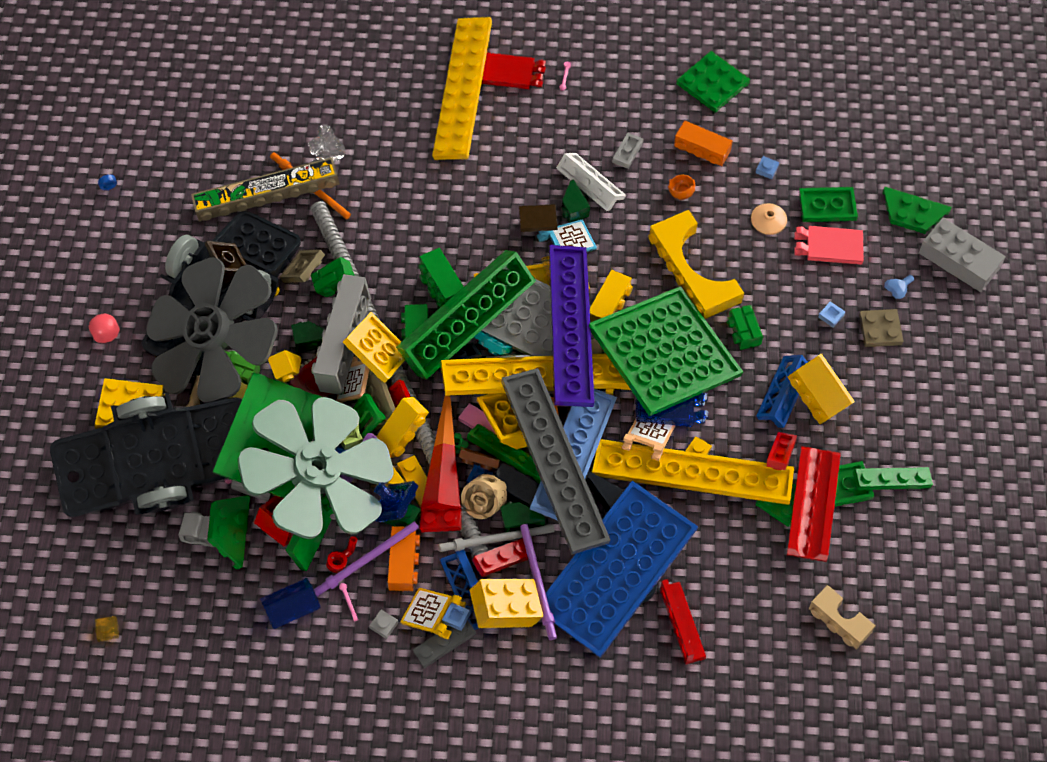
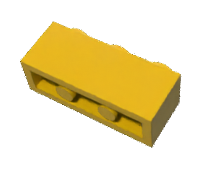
M611 269L590 307V323L623 309L624 299L626 296H630L633 289L631 277Z
M414 397L402 398L376 436L377 439L387 445L390 458L399 457L404 453L407 443L415 437L417 429L426 421L425 418L429 412Z

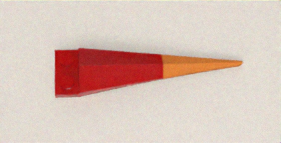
M451 395L445 396L421 505V532L461 531L462 506L455 452Z

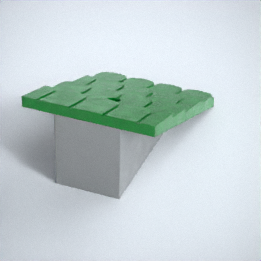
M253 372L213 473L231 479L230 489L266 502L269 501L271 494L285 498L295 488L292 481L264 495L254 496L249 494L242 485L238 457L244 449L251 447L294 458V455L256 434L252 427L253 418L258 412L277 400L289 401L297 410L308 441L312 442L311 408L315 400L321 396Z

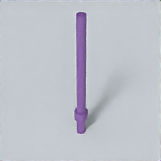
M414 521L336 575L326 578L324 583L313 590L315 595L318 597L328 589L335 588L339 585L338 582L417 530L419 527Z
M523 524L520 526L543 613L542 623L546 627L549 640H554L557 638L553 624L555 623L553 613H550L528 524Z

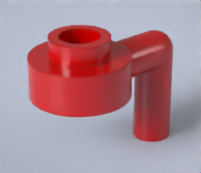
M355 536L350 537L348 546L343 552L335 551L328 555L326 566L331 572L339 573L346 568L347 558L354 553L358 541Z

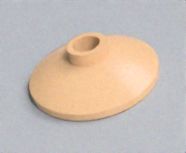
M761 204L753 210L751 223L757 231L773 235L780 233L786 227L787 215L782 208L775 204Z

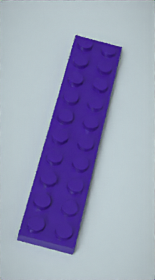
M550 245L549 270L554 405L594 407L591 328L588 326L590 323L587 247Z

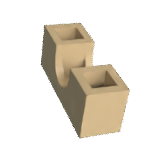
M827 585L811 602L809 610H811L815 618L825 622L830 631L839 634L848 646H853L857 649L873 632L876 625L860 612L852 619L841 617L837 609L841 605L843 598Z

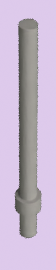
M546 525L529 528L530 535L536 536L553 533L554 526ZM521 530L465 540L459 538L454 539L453 542L438 544L439 552L450 550L462 551L467 547L523 537Z

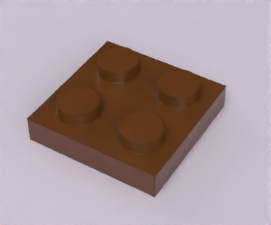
M460 447L458 456L462 458L461 462L473 465V462L480 463L481 468L487 470L498 467L499 459L497 457Z

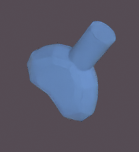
M908 275L902 280L889 279L884 283V287L892 292L896 299H901L906 295L907 285L914 281V277Z

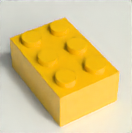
M480 579L470 589L478 628L532 627L543 617L534 579Z

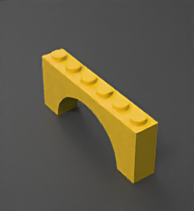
M687 210L650 226L648 237L650 242L655 244L659 256L666 261L668 270L675 275L677 284L682 286L704 319H707L742 303L744 292L735 279L712 281L697 274L687 264L683 256L682 246L689 237L696 234L698 225L691 212Z

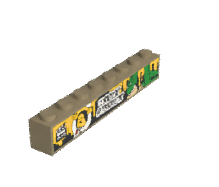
M328 158L193 193L191 196L198 220L207 221L214 217L226 216L237 211H245L248 208L260 207L286 198L314 193L325 188H333L336 185H340L333 158Z

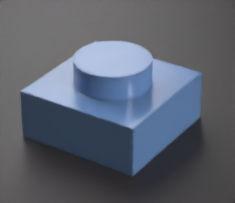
M763 156L755 173L772 179L779 167V162Z
M451 603L442 622L462 631L471 612L469 609Z

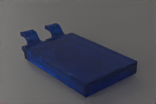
M701 393L652 416L647 414L635 396L636 422L693 427L694 422L704 424L706 423L705 419L709 418L708 411L700 410L694 412V405L705 406V402L708 401L707 394Z

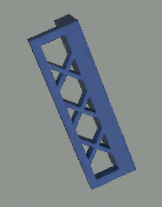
M803 355L783 356L756 415L759 420H772L778 428L785 427L799 396V393L791 385L787 376L808 363ZM788 362H793L792 365L786 368ZM786 376L785 380L779 383V381ZM779 391L778 395L772 399L773 395ZM772 407L770 413H765L767 409Z
M455 551L454 554L441 558L440 563L454 595L461 596L462 599L464 594L471 596L467 588L469 587L470 590L478 581L465 551ZM457 559L459 564L457 570L448 569L446 563ZM457 577L466 580L464 589L455 586L454 582ZM473 603L471 607L468 605L465 606V608L469 609L471 613L474 612ZM477 623L471 624L474 630L479 629Z

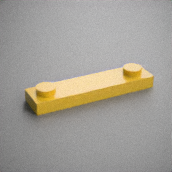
M414 455L397 463V467L421 509L427 477Z

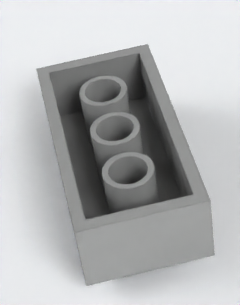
M942 218L924 239L919 254L979 292L983 291L1000 270L1006 257L945 218Z

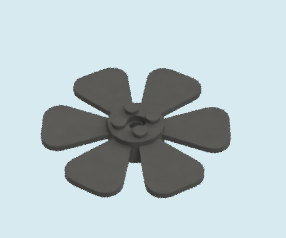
M214 257L188 266L182 274V284L195 305L193 309L189 311L169 295L161 296L156 300L146 329L149 338L154 341H165L184 337L186 342L159 355L152 364V374L160 385H163L165 391L174 395L184 391L202 352H204L197 395L205 403L230 398L241 387L240 375L224 350L227 346H230L246 361L255 366H260L269 359L278 331L276 323L269 318H260L235 324L233 321L235 318L264 304L271 295L269 282L253 266L244 265L237 270L220 308H218L225 267L221 260Z

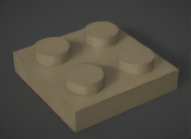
M300 250L279 278L283 282H306L311 277L312 271L321 264L325 254L321 250Z
M897 309L860 311L859 319L865 347L903 344Z

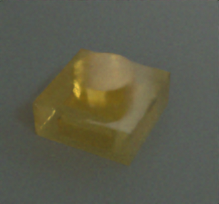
M116 616L95 620L98 642L119 638L118 619Z

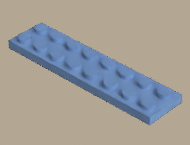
M594 389V407L572 406L563 426L584 478H586L617 397ZM541 481L530 510L557 520Z

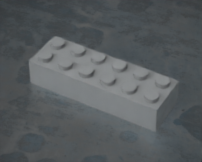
M343 274L342 280L338 282V293L332 301L333 309L327 317L328 325L326 330H323L322 344L317 349V361L312 365V374H314L315 383L318 385L319 391L339 395L343 393L354 353L347 348L343 341L364 320L371 300L366 278Z

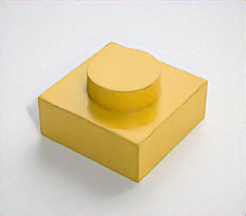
M695 436L685 451L708 455L712 445Z

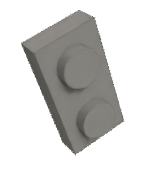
M627 133L615 153L612 163L629 169L644 139Z

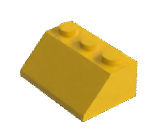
M819 354L787 376L791 385L797 390L802 401L810 409L813 417L819 424L827 421L855 402L822 354Z
M493 393L477 397L480 407L500 442L516 450L527 447L506 393Z

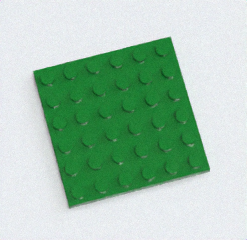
M681 286L593 321L588 325L591 328L592 335L649 416L736 379L743 374L740 366Z

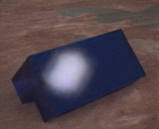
M308 578L260 598L273 630L321 608Z

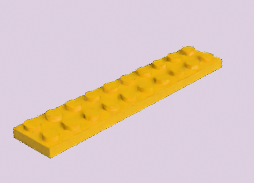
M491 17L458 18L432 155L434 160L469 158L492 25Z
M606 353L592 354L594 389L629 387ZM553 356L441 360L445 396L505 393L501 383L502 377L536 368L539 369L547 390L554 391Z
M600 439L596 450L592 473L599 477L790 505L794 467L787 466L786 471L774 470L771 467H766L767 463L666 448H664L660 460L657 461L651 459L654 453L653 447L632 444L630 451L622 449L624 442Z

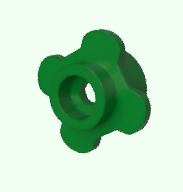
M455 433L454 441L458 443V445H455V452L458 455L460 447L467 448L468 442L463 440L460 433Z

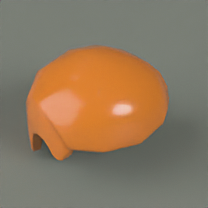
M682 174L669 180L668 189L674 198L684 200L693 195L696 185L694 179Z

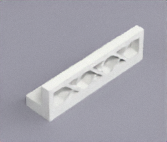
M565 153L556 167L568 179H574L577 186L606 211L611 210L616 200H624L626 197L622 191L577 153Z

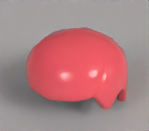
M106 313L96 315L91 319L88 326L92 337L99 343L111 342L118 336L120 331L116 319Z

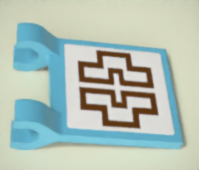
M582 219L557 226L558 230L538 231L539 234H537L539 242L551 238L554 245L587 247V252L597 249Z

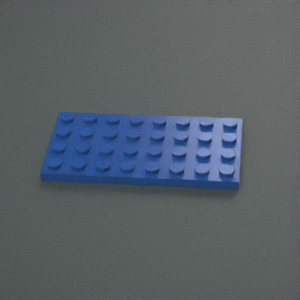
M631 481L602 519L610 538L609 544L576 553L546 592L550 613H553L554 624L600 658L698 529L697 525L634 481Z

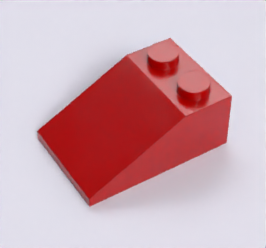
M275 495L259 507L254 524L285 547L289 544L293 534L277 527L273 521V511L284 499Z

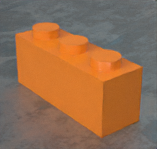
M684 120L675 135L674 146L694 154L696 157L708 160L713 164L723 166L731 152L733 140Z
M392 526L391 537L405 527ZM416 530L390 547L389 591H413L414 584H418V572H415V565H419V553H416V546L420 547V534H417Z

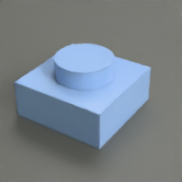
M829 302L819 313L818 318L834 328L845 315V311Z

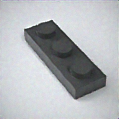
M468 620L462 631L448 626L446 629L452 632L449 639H444L436 634L413 649L414 654L424 669L476 635V631Z

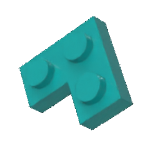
M482 331L474 336V338L478 339L479 344L488 348V352L495 356L511 354L513 351V347L498 342V339L491 338Z

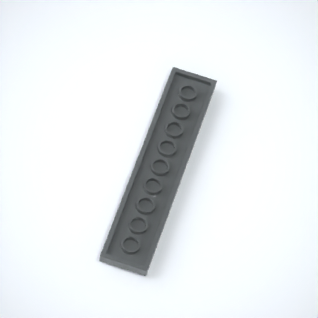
M536 368L502 377L501 383L571 555L609 544V535L539 369Z

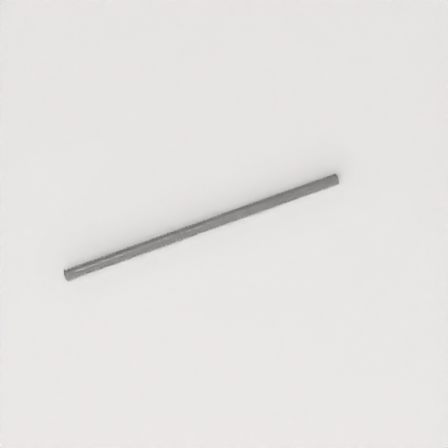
M319 201L314 203L310 210L323 234L322 236L329 247L333 259L336 260L342 257L351 263L354 275L359 276L325 202ZM370 300L366 316L372 312L379 319ZM401 365L389 380L392 385L398 380H403L410 396L416 399L417 397ZM426 419L425 423L417 429L415 435L430 465L435 435ZM461 502L462 524L460 532H462L464 540L482 537L476 522L473 521L474 518L466 512V507ZM486 544L468 547L469 552L472 553V558L489 551Z

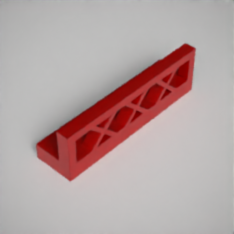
M668 579L662 580L660 592L685 663L689 664L706 659L704 648L680 582L669 584Z

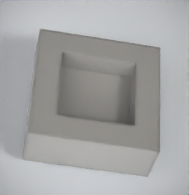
M380 610L369 627L387 639L397 626L398 620L385 611Z

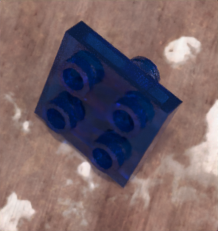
M414 481L390 484L388 486L384 482L377 484L374 492L381 497L379 502L382 511L375 521L402 519L406 515L407 508L414 499L419 486Z

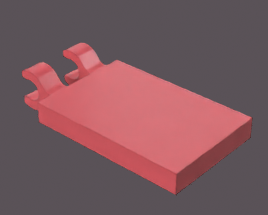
M808 226L806 230L804 227H796L794 239L807 240V245L803 242H796L794 255H806L807 260L863 264V230Z

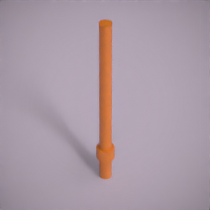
M275 152L270 155V158L282 170L293 168L288 160L282 159ZM322 190L314 192V194L345 219L351 216V213Z

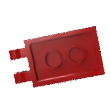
M487 52L481 84L529 89L530 85L542 87L546 61L538 60L535 62V58Z

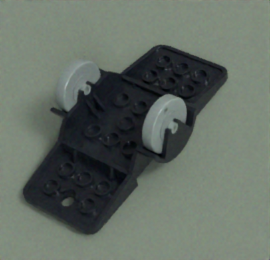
M241 211L213 240L208 241L235 243L246 265L256 268L269 282L271 295L264 304L233 320L234 324L242 322L243 319L247 321L260 319L265 314L275 297L279 282L278 276L301 245V239L297 234L254 213ZM186 234L178 238L172 245L165 263L167 275L161 274L160 278L172 283L168 295L175 298L190 311L195 305L182 284V274L188 266L210 257L205 246L206 241L202 242ZM222 283L218 308H220L231 283L226 285ZM146 333L142 340V346L147 353L158 357L186 342L184 337L165 341H154ZM202 352L192 376L194 377L200 375L204 352Z
M169 392L160 397H138L119 406H111L114 422L98 429L55 440L50 446V454L64 513L69 517H78L133 502L135 515L151 514L193 502L191 490L193 487L230 480L214 474L213 470L242 399L229 398L190 407L172 408ZM72 471L79 473V480L76 482H70L68 479V475Z

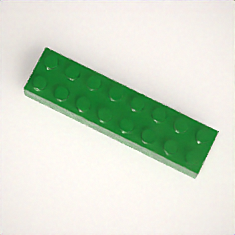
M505 250L397 345L396 348L418 377L428 379L441 367V360H449L533 285L536 280L517 252Z

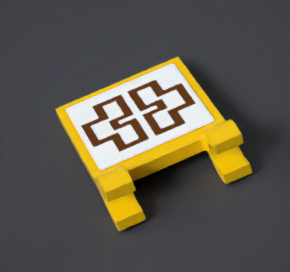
M418 588L400 623L435 633L444 639H449L452 632L446 629L447 625L442 624V619L451 603L465 608L466 602L461 601L462 597L458 595L449 596Z

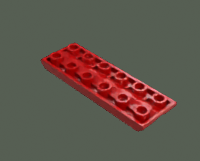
M801 446L786 555L827 562L840 453Z

